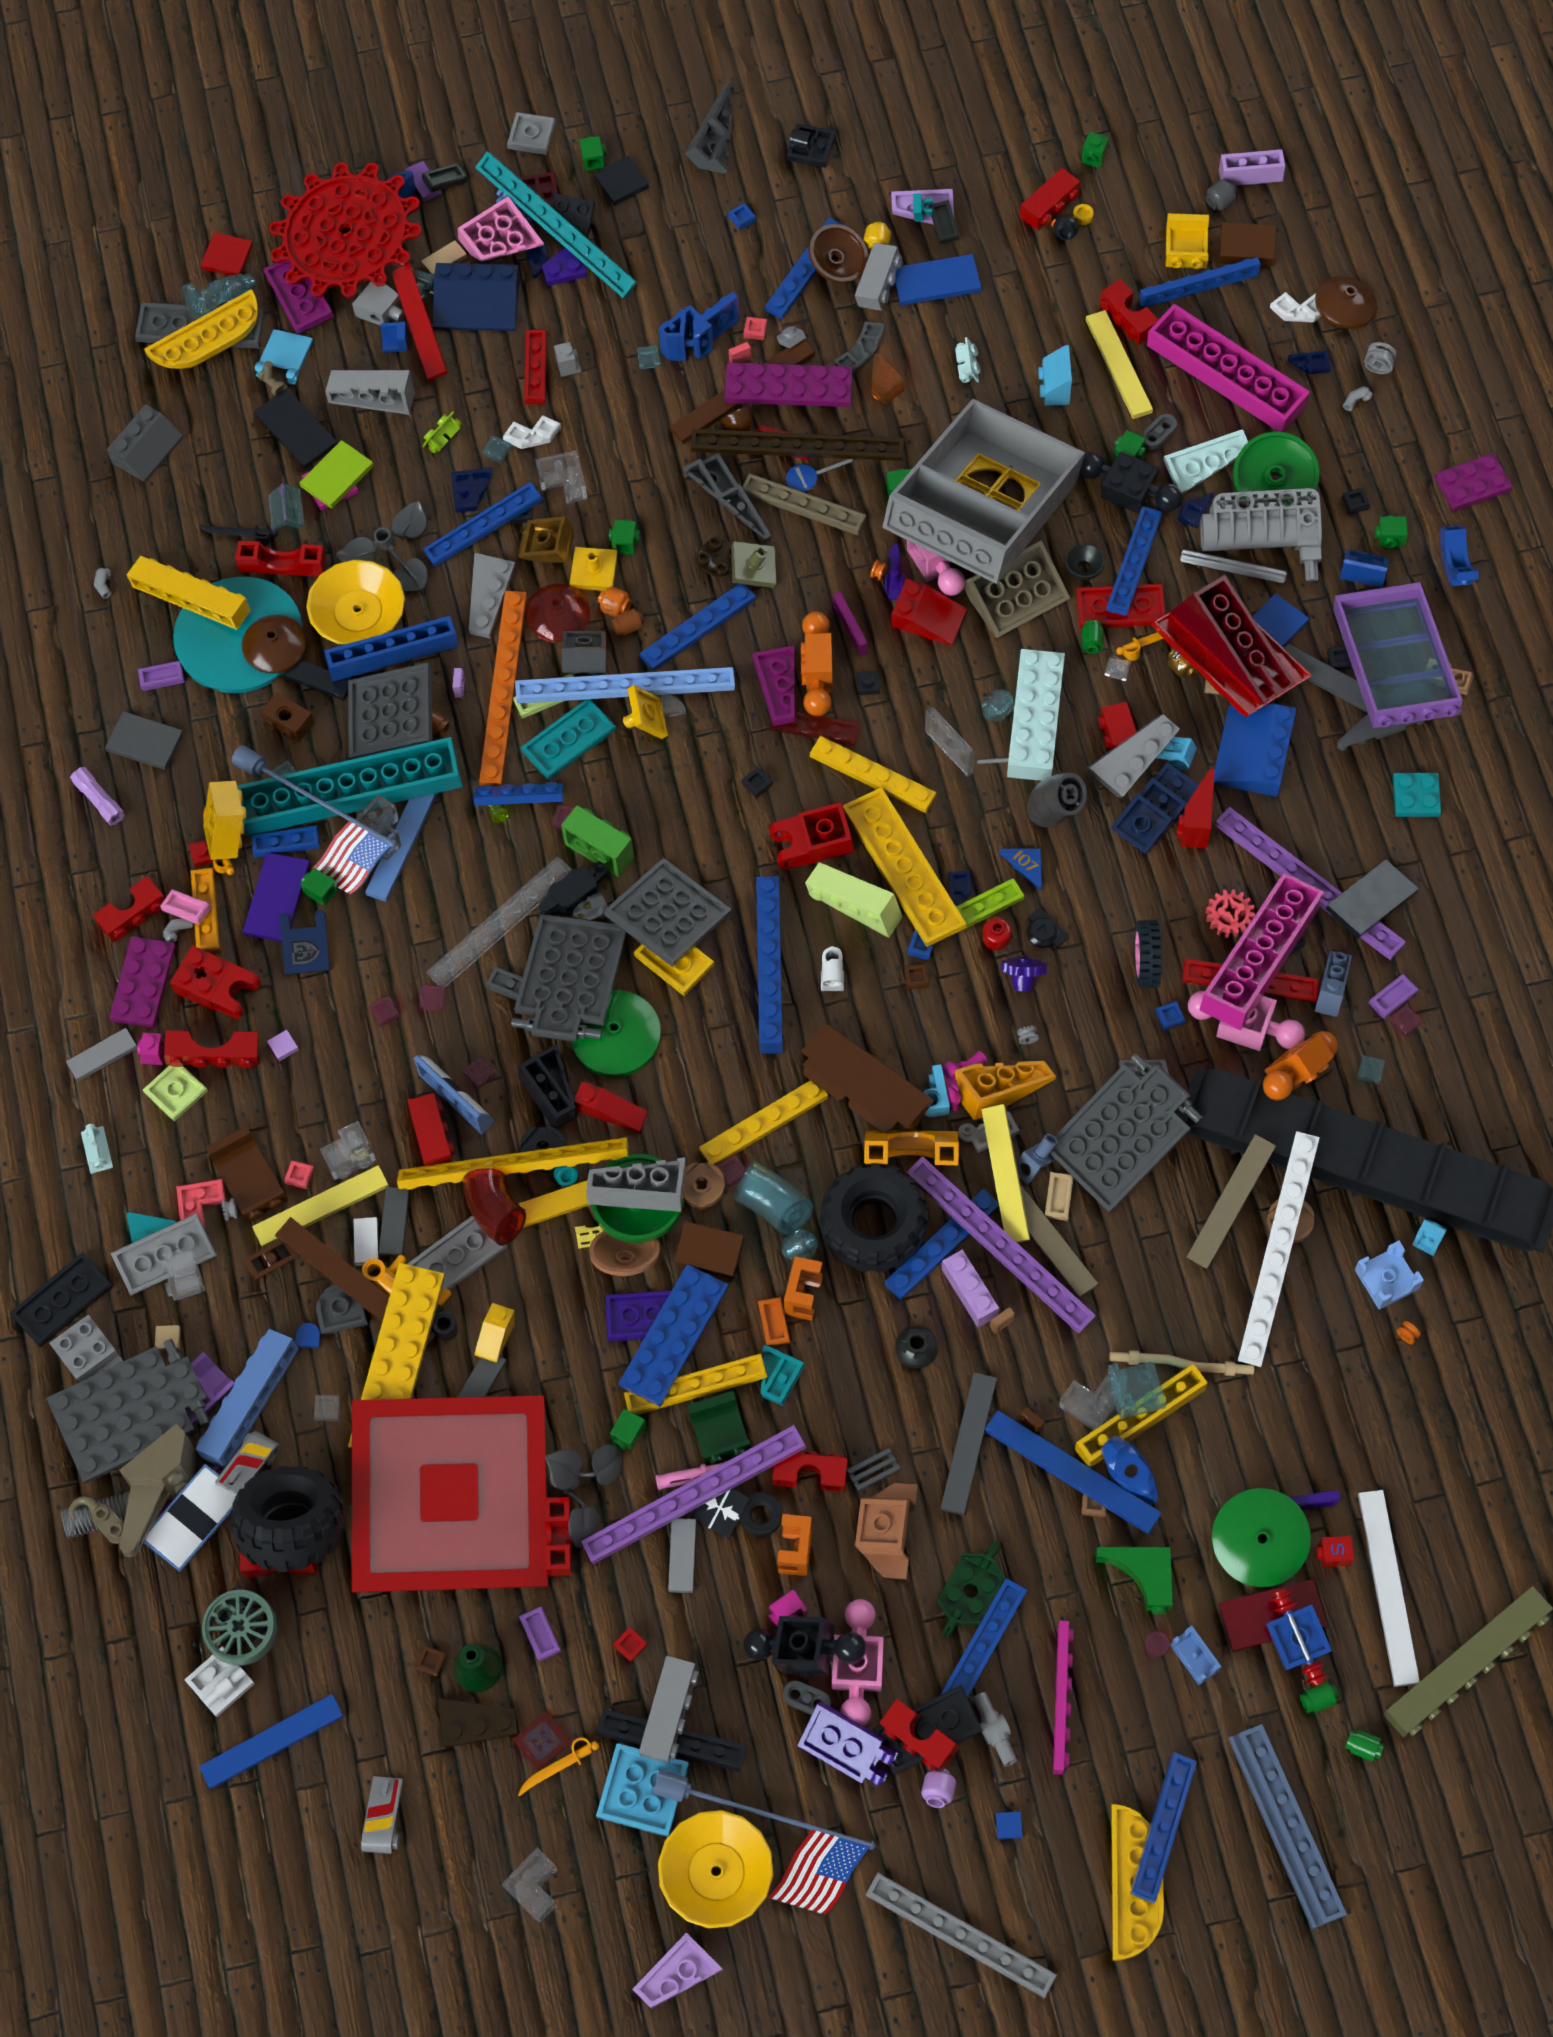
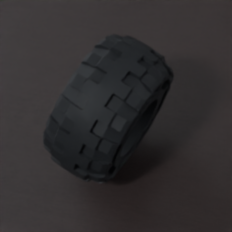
M873 1163L868 1166L859 1164L851 1167L850 1171L838 1175L832 1185L827 1188L820 1208V1225L826 1246L831 1253L838 1257L841 1263L846 1266L855 1267L857 1271L865 1273L867 1271H877V1273L888 1272L890 1268H899L904 1265L920 1249L928 1226L926 1199L923 1192L918 1188L917 1182L910 1175L903 1174L899 1168L892 1165L886 1167ZM875 1203L888 1207L896 1216L894 1228L887 1234L877 1237L866 1236L858 1232L852 1224V1215L864 1205Z
M281 1466L275 1470L261 1472L258 1477L251 1478L244 1484V1488L238 1491L232 1503L231 1526L237 1548H240L241 1554L249 1562L259 1564L260 1568L266 1570L275 1569L278 1572H288L293 1569L302 1570L308 1568L313 1563L321 1562L327 1554H331L336 1549L345 1530L344 1505L338 1487L330 1478L325 1477L324 1473L316 1469L309 1470L308 1467Z

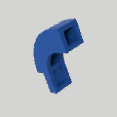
M1461 525L1439 527L1441 555L1448 582L1451 586L1473 584V580H1478L1479 576L1478 570L1472 567L1469 561L1466 528Z

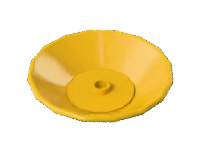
M350 560L335 564L319 575L309 590L306 608L311 625L323 638L338 645H345L391 632L402 617L405 596L401 582L388 568L373 561Z
M723 1810L699 1812L680 1822L665 1840L658 1860L659 1886L669 1906L687 1922L706 1928L730 1927L752 1916L767 1898L773 1878L772 1852L761 1831L746 1818ZM715 1867L721 1869V1873L718 1876L712 1874V1870Z

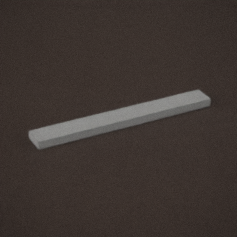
M877 1873L866 1893V1897L1044 1999L1057 1976L1052 1971L880 1873Z

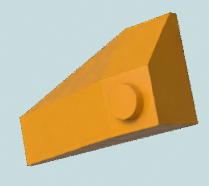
M1045 1061L1017 1062L1016 1065L1005 1066L1003 1063H995V1066L973 1064L955 1070L962 1105L973 1120L983 1118L981 1109L1002 1104L1007 1107L1056 1079V1075Z

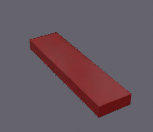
M526 330L525 404H546L547 330Z

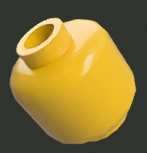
M882 222L869 224L863 237L867 250L871 253L874 243L889 245L892 235L891 230Z

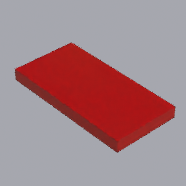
M1163 584L1138 585L1127 616L1106 611L1114 586L1076 588L1079 629H1082L1084 623L1089 620L1099 621L1103 628L1151 626L1154 621L1166 615Z

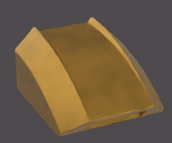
M565 516L528 520L522 534L518 552L519 558L554 563L570 560L572 544L575 538L573 525Z

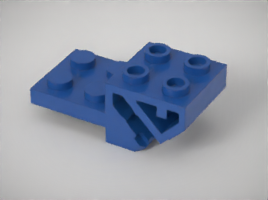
M734 292L723 296L717 304L707 308L702 315L691 305L681 309L676 316L669 321H665L658 328L661 353L668 360L686 361L687 347H694L695 357H705L714 350L713 341L740 321L738 296Z

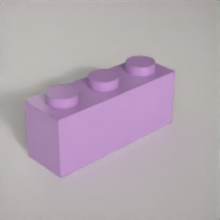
M1282 149L1221 155L1219 165L1220 180L1232 182L1235 186L1282 182L1285 171Z
M963 1249L942 1260L943 1273L976 1326L979 1328L999 1314V1307Z

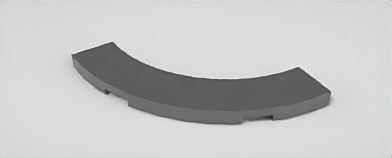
M865 321L855 346L849 352L847 351L839 358L833 360V363L825 366L852 367V375L855 374L876 353L884 335L885 323Z

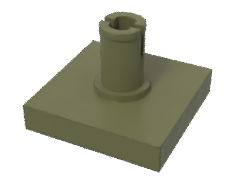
M734 541L731 545L733 583L774 588L776 585L775 547Z

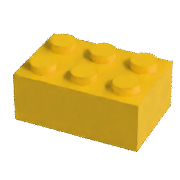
M236 781L209 782L203 827L211 860L237 858L238 849H242L241 835L244 834L243 820H246V808L241 806L242 791L238 790Z

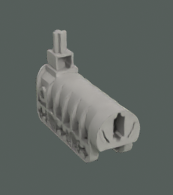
M1306 488L1221 493L1215 496L1209 514H1202L1200 519L1202 551L1294 546L1295 550H1299L1300 564H1305V581L1313 582L1318 580L1317 563H1320L1322 559L1320 496L1316 490ZM1282 502H1287L1290 506H1286ZM1239 504L1245 505L1246 508H1241Z

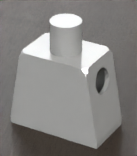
M371 281L352 304L356 317L377 325L389 323L392 318L401 322L405 317L404 310L400 309L401 301L398 293L387 284L383 287H377Z

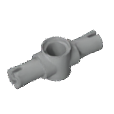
M986 1692L974 1696L973 1700L981 1715L980 1725L983 1729L982 1734L986 1743L996 1748L1004 1767L1016 1763L1017 1758L1009 1742L1011 1732L1003 1714L999 1715L994 1710Z

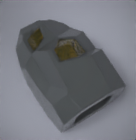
M601 892L589 896L586 900L580 902L574 909L573 919L602 922L608 918L604 915L605 909L608 906Z

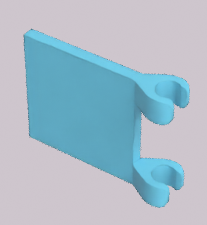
M274 329L260 361L255 365L256 376L258 377L259 373L265 369L264 363L271 361L274 367L288 369L286 373L288 384L296 385L300 369L311 347L313 338Z

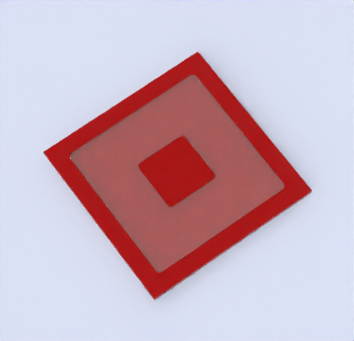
M544 1396L352 1400V1593L548 1587L545 1560L547 1530L545 1523Z

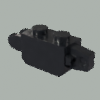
M599 861L588 868L582 865L579 868L572 869L564 879L556 881L550 886L548 896L543 901L541 900L539 904L540 914L554 916L561 912L562 915L570 916L574 913V909L580 902L598 893V884L608 875L607 868Z

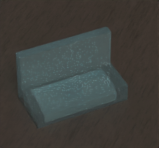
M282 483L268 495L271 529L277 531L285 524L299 529L304 525L301 491L299 488Z

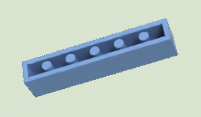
M268 1329L267 1333L261 1337L256 1351L248 1358L246 1367L242 1374L236 1378L231 1392L223 1399L218 1413L212 1417L207 1431L198 1440L196 1451L202 1459L225 1469L235 1456L244 1437L250 1431L299 1350L292 1338Z

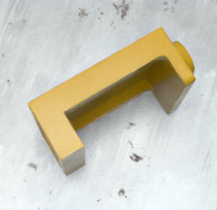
M1168 213L1165 267L1207 268L1209 257V215Z

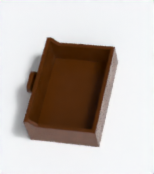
M1222 222L1219 263L1235 264L1245 259L1258 257L1260 265L1273 266L1276 226Z
M685 1221L674 1263L682 1267H686L688 1264L703 1272L734 1279L745 1242L744 1235L723 1231L722 1228L715 1226L706 1227Z

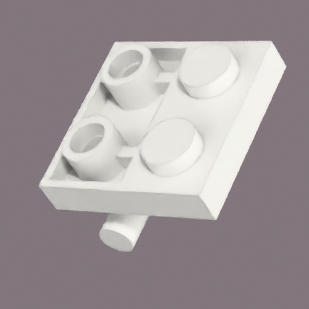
M214 1655L209 1657L185 1679L187 1684L216 1717L221 1715L255 1684L240 1666L226 1664L218 1660Z

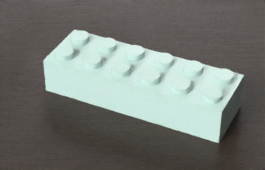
M1021 649L1007 777L1042 781L1052 776L1065 653Z

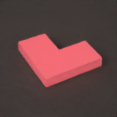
M223 1179L176 1187L180 1221L197 1213L204 1229L203 1207L222 1204L223 1200L226 1201Z

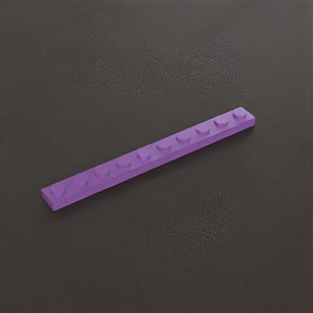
M1231 807L1215 821V826L1278 875L1282 876L1283 873H1286L1324 891L1320 907L1327 911L1325 909L1326 906L1342 894V892ZM1381 922L1360 937L1390 961L1406 943V941Z
M923 1156L907 1171L906 1175H910L917 1182V1186L1078 1334L1095 1318L1096 1315Z
M795 1425L789 1427L582 1540L581 1542L592 1564L601 1561L806 1449V1446Z

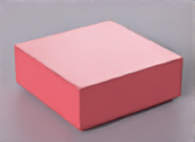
M747 317L744 338L764 340L767 319Z
M748 342L729 349L730 363H744L751 360V347Z
M291 1160L284 1180L285 1184L308 1189L314 1172V1166Z

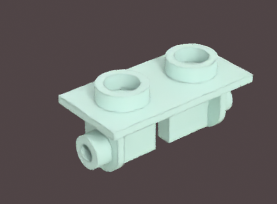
M965 337L966 344L959 343L955 348L957 362L960 364L958 365L959 379L963 383H967L970 379L974 378L978 383V374L981 372L980 366L976 361L978 350L976 345L972 344Z
M86 1125V1129L81 1132L90 1174L113 1168L104 1126Z

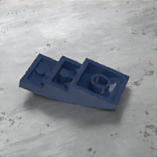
M1166 762L1155 778L1152 777L1140 794H1136L1111 826V829L1146 855L1176 823L1179 815L1184 813L1186 804L1199 785Z

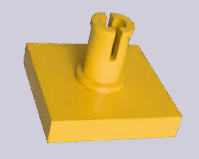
M575 547L570 588L606 591L610 586H614L618 551Z
M636 685L627 688L632 713L623 717L624 725L629 729L635 726L660 739L668 736L661 698Z

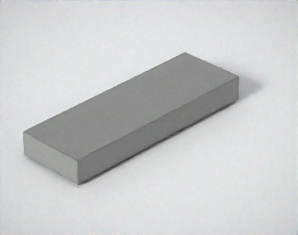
M124 1028L67 1060L66 1063L77 1082L136 1050L137 1045L128 1030Z
M676 1519L671 1523L669 1592L693 1593L696 1519Z

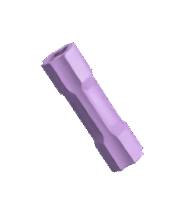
M79 767V769L72 773L70 777L72 782L92 802L110 826L116 825L123 820L125 816L124 811L102 789L86 767Z

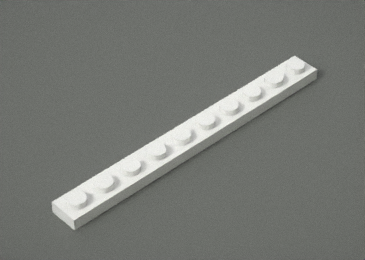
M1296 1131L1238 1357L1239 1362L1258 1367L1262 1366L1320 1137Z

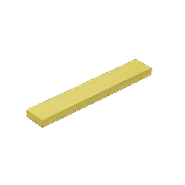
M1106 310L1086 316L1089 329L1132 419L1151 414L1153 408Z
M1002 1104L981 1109L1003 1229L1017 1243L1031 1241L1006 1106Z
M378 1165L252 1226L262 1248H265L279 1240L275 1234L290 1217L306 1228L386 1189L389 1185Z

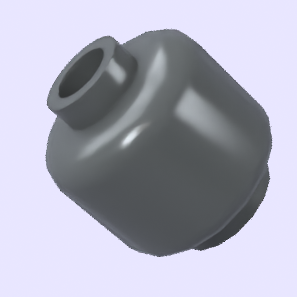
M1223 179L1219 180L1207 189L1206 201L1213 210L1222 211L1236 201L1237 188L1232 182Z

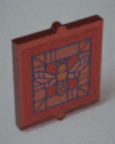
M546 1711L512 1739L522 1751L523 1758H527L537 1771L542 1769L571 1744V1741L562 1732L561 1725L556 1724Z

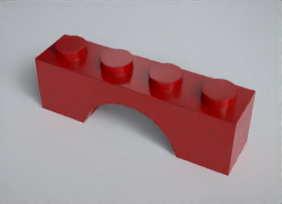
M238 541L235 560L241 573L319 577L320 574L325 572L327 557L323 545L302 544L295 551L280 552L269 549L260 542Z
M165 1031L164 1058L166 1065L172 1067L193 1065L199 1068L206 1065H216L219 1068H227L229 1065L241 1068L258 1066V1032H234L232 1038L226 1044L217 1048H206L198 1045L190 1036L189 1031Z

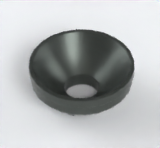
M1081 543L1071 547L1065 557L1068 573L1072 577L1083 581L1096 578L1102 572L1105 562L1101 550L1088 543ZM1085 563L1090 566V570L1082 572L1078 569V566Z
M924 1326L907 1327L899 1334L896 1340L895 1350L897 1357L905 1366L910 1368L927 1367L935 1360L938 1354L936 1336ZM920 1337L924 1341V1346L920 1349L912 1348L910 1345L911 1339Z

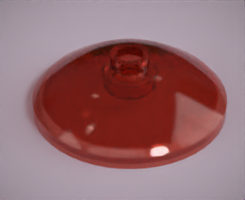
M557 583L542 587L531 596L526 606V620L529 628L538 637L551 642H562L563 631H583L590 619V606L586 596L579 589L567 584Z

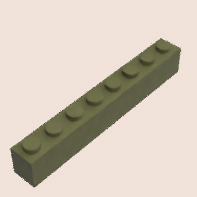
M1533 1586L1387 1709L1384 1713L1385 1718L1403 1738L1409 1733L1412 1737L1423 1728L1421 1723L1425 1719L1429 1718L1432 1721L1442 1712L1440 1707L1445 1702L1448 1705L1452 1704L1460 1697L1459 1690L1464 1686L1468 1690L1478 1681L1476 1676L1483 1671L1487 1674L1497 1665L1494 1660L1500 1655L1503 1658L1507 1657L1515 1649L1512 1646L1515 1642L1520 1640L1523 1643L1533 1634L1530 1630L1535 1625L1542 1627L1549 1621L1551 1617L1548 1614L1553 1610L1552 1606Z

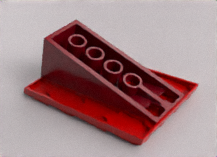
M1226 575L1193 593L1171 612L1151 624L1172 648H1175L1220 695L1222 694L1245 717L1312 676L1255 622Z

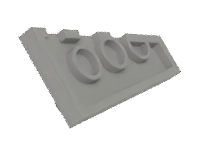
M474 553L469 618L470 634L491 638L504 601L505 591L508 590L516 568L515 562Z

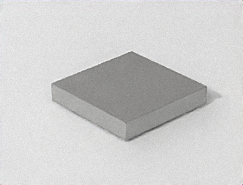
M516 112L507 148L547 155L556 119Z

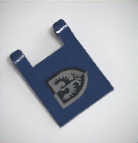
M317 910L315 912L317 927L291 929V921L288 914H280L285 975L330 971L326 913L324 910Z

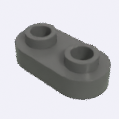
M1170 414L1160 415L1143 432L1142 437L1145 438L1144 447L1149 450L1160 448L1175 433L1177 427L1176 418Z
M800 1681L789 1682L783 1690L785 1702L789 1706L807 1714H813L816 1701H821L831 1707L830 1698L825 1692ZM792 1692H799L800 1697L793 1699L791 1697Z

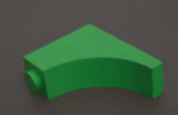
M1170 1547L1096 1548V1563L1115 1566L1126 1572L1136 1582L1144 1597L1146 1611H1152V1614L1156 1615L1166 1614L1167 1611H1171L1173 1602Z

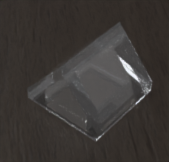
M1111 655L1105 675L1126 681L1132 661Z

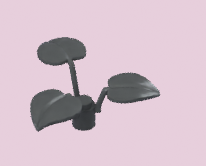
M416 501L402 509L392 521V530L385 527L377 529L374 533L375 540L373 542L366 537H358L351 540L342 550L336 553L338 559L342 563L350 560L375 562L373 554L377 553L378 546L382 550H391L402 566L395 570L394 575L401 582L403 591L419 592L423 590L428 581L426 566L416 558H411L405 564L394 549L395 539L393 537L403 538L406 536L412 539L420 536L425 531L427 519L420 502Z
M611 1444L602 1445L594 1452L592 1467L595 1471L579 1472L582 1467V1458L575 1450H558L545 1456L550 1471L551 1485L564 1490L563 1493L580 1506V1508H574L571 1511L568 1521L570 1538L577 1549L583 1546L582 1540L596 1533L599 1526V1516L595 1508H585V1503L576 1497L571 1490L578 1486V1477H594L597 1475V1481L601 1485L610 1484L617 1478L622 1467V1451L619 1447Z

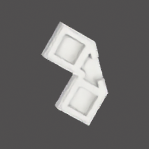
M1285 292L1270 304V308L1284 321L1315 322L1321 317L1315 305V294L1300 305Z
M543 415L532 430L513 422L503 435V441L520 449L550 443L561 429V423Z

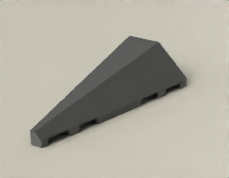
M731 81L724 84L684 153L697 168L723 174L728 172L726 159L729 157L730 152L727 151V145L731 140L732 128L730 107L734 101L731 98V92L735 88Z
M719 453L703 461L699 459L683 467V471L760 537L765 541L771 540L772 535L742 486L737 484Z
M1421 683L1401 684L1376 708L1377 710L1432 702L1434 699L1428 688ZM1367 714L1338 740L1337 748L1345 751L1347 746L1356 743L1362 745L1365 744L1367 739L1373 737L1380 739L1403 731L1408 725L1414 723L1418 725L1423 724L1425 720L1373 728Z

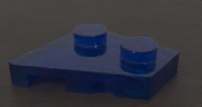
M492 468L451 472L455 512L476 511L493 476Z

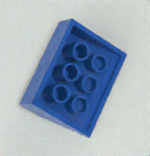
M1267 704L1245 717L1232 705H1229L1214 771V784L1277 797L1296 708L1278 704Z

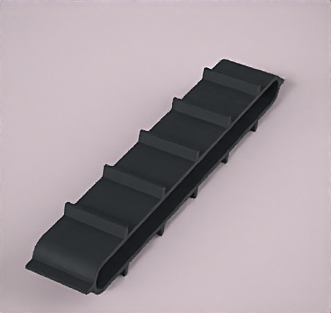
M1196 1067L1187 1091L1191 1095L1188 1100L1203 1118L1196 1124L1186 1113L1183 1114L1180 1111L1178 1115L1192 1128L1188 1132L1192 1136L1230 1149V1154L1237 1152L1244 1154L1256 1134L1276 1145L1267 1163L1287 1169L1296 1131L1317 1136L1320 1138L1310 1178L1351 1191V1196L1353 1197L1362 1195L1413 1213V1218L1422 1216L1474 1234V1239L1477 1240L1483 1237L1517 1250H1536L1544 1253L1553 1226V1188L1548 1183L1508 1169L1509 1164L1505 1163L1499 1166L1447 1148V1143L1445 1142L1435 1144L1384 1126V1121L1374 1123L1322 1105L1323 1100L1313 1102L1290 1094L1283 1100L1270 1099L1263 1090L1262 1079L1252 1081L1220 1069L1211 1068L1204 1070Z

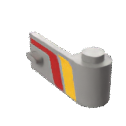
M257 1431L248 1433L242 1441L241 1448L217 1478L215 1484L237 1495L238 1491L244 1488V1484L251 1478H254L264 1464H272L280 1451L281 1445Z
M373 1776L362 1833V1852L393 1854L394 1849H398L400 1834H396L395 1823L403 1779Z

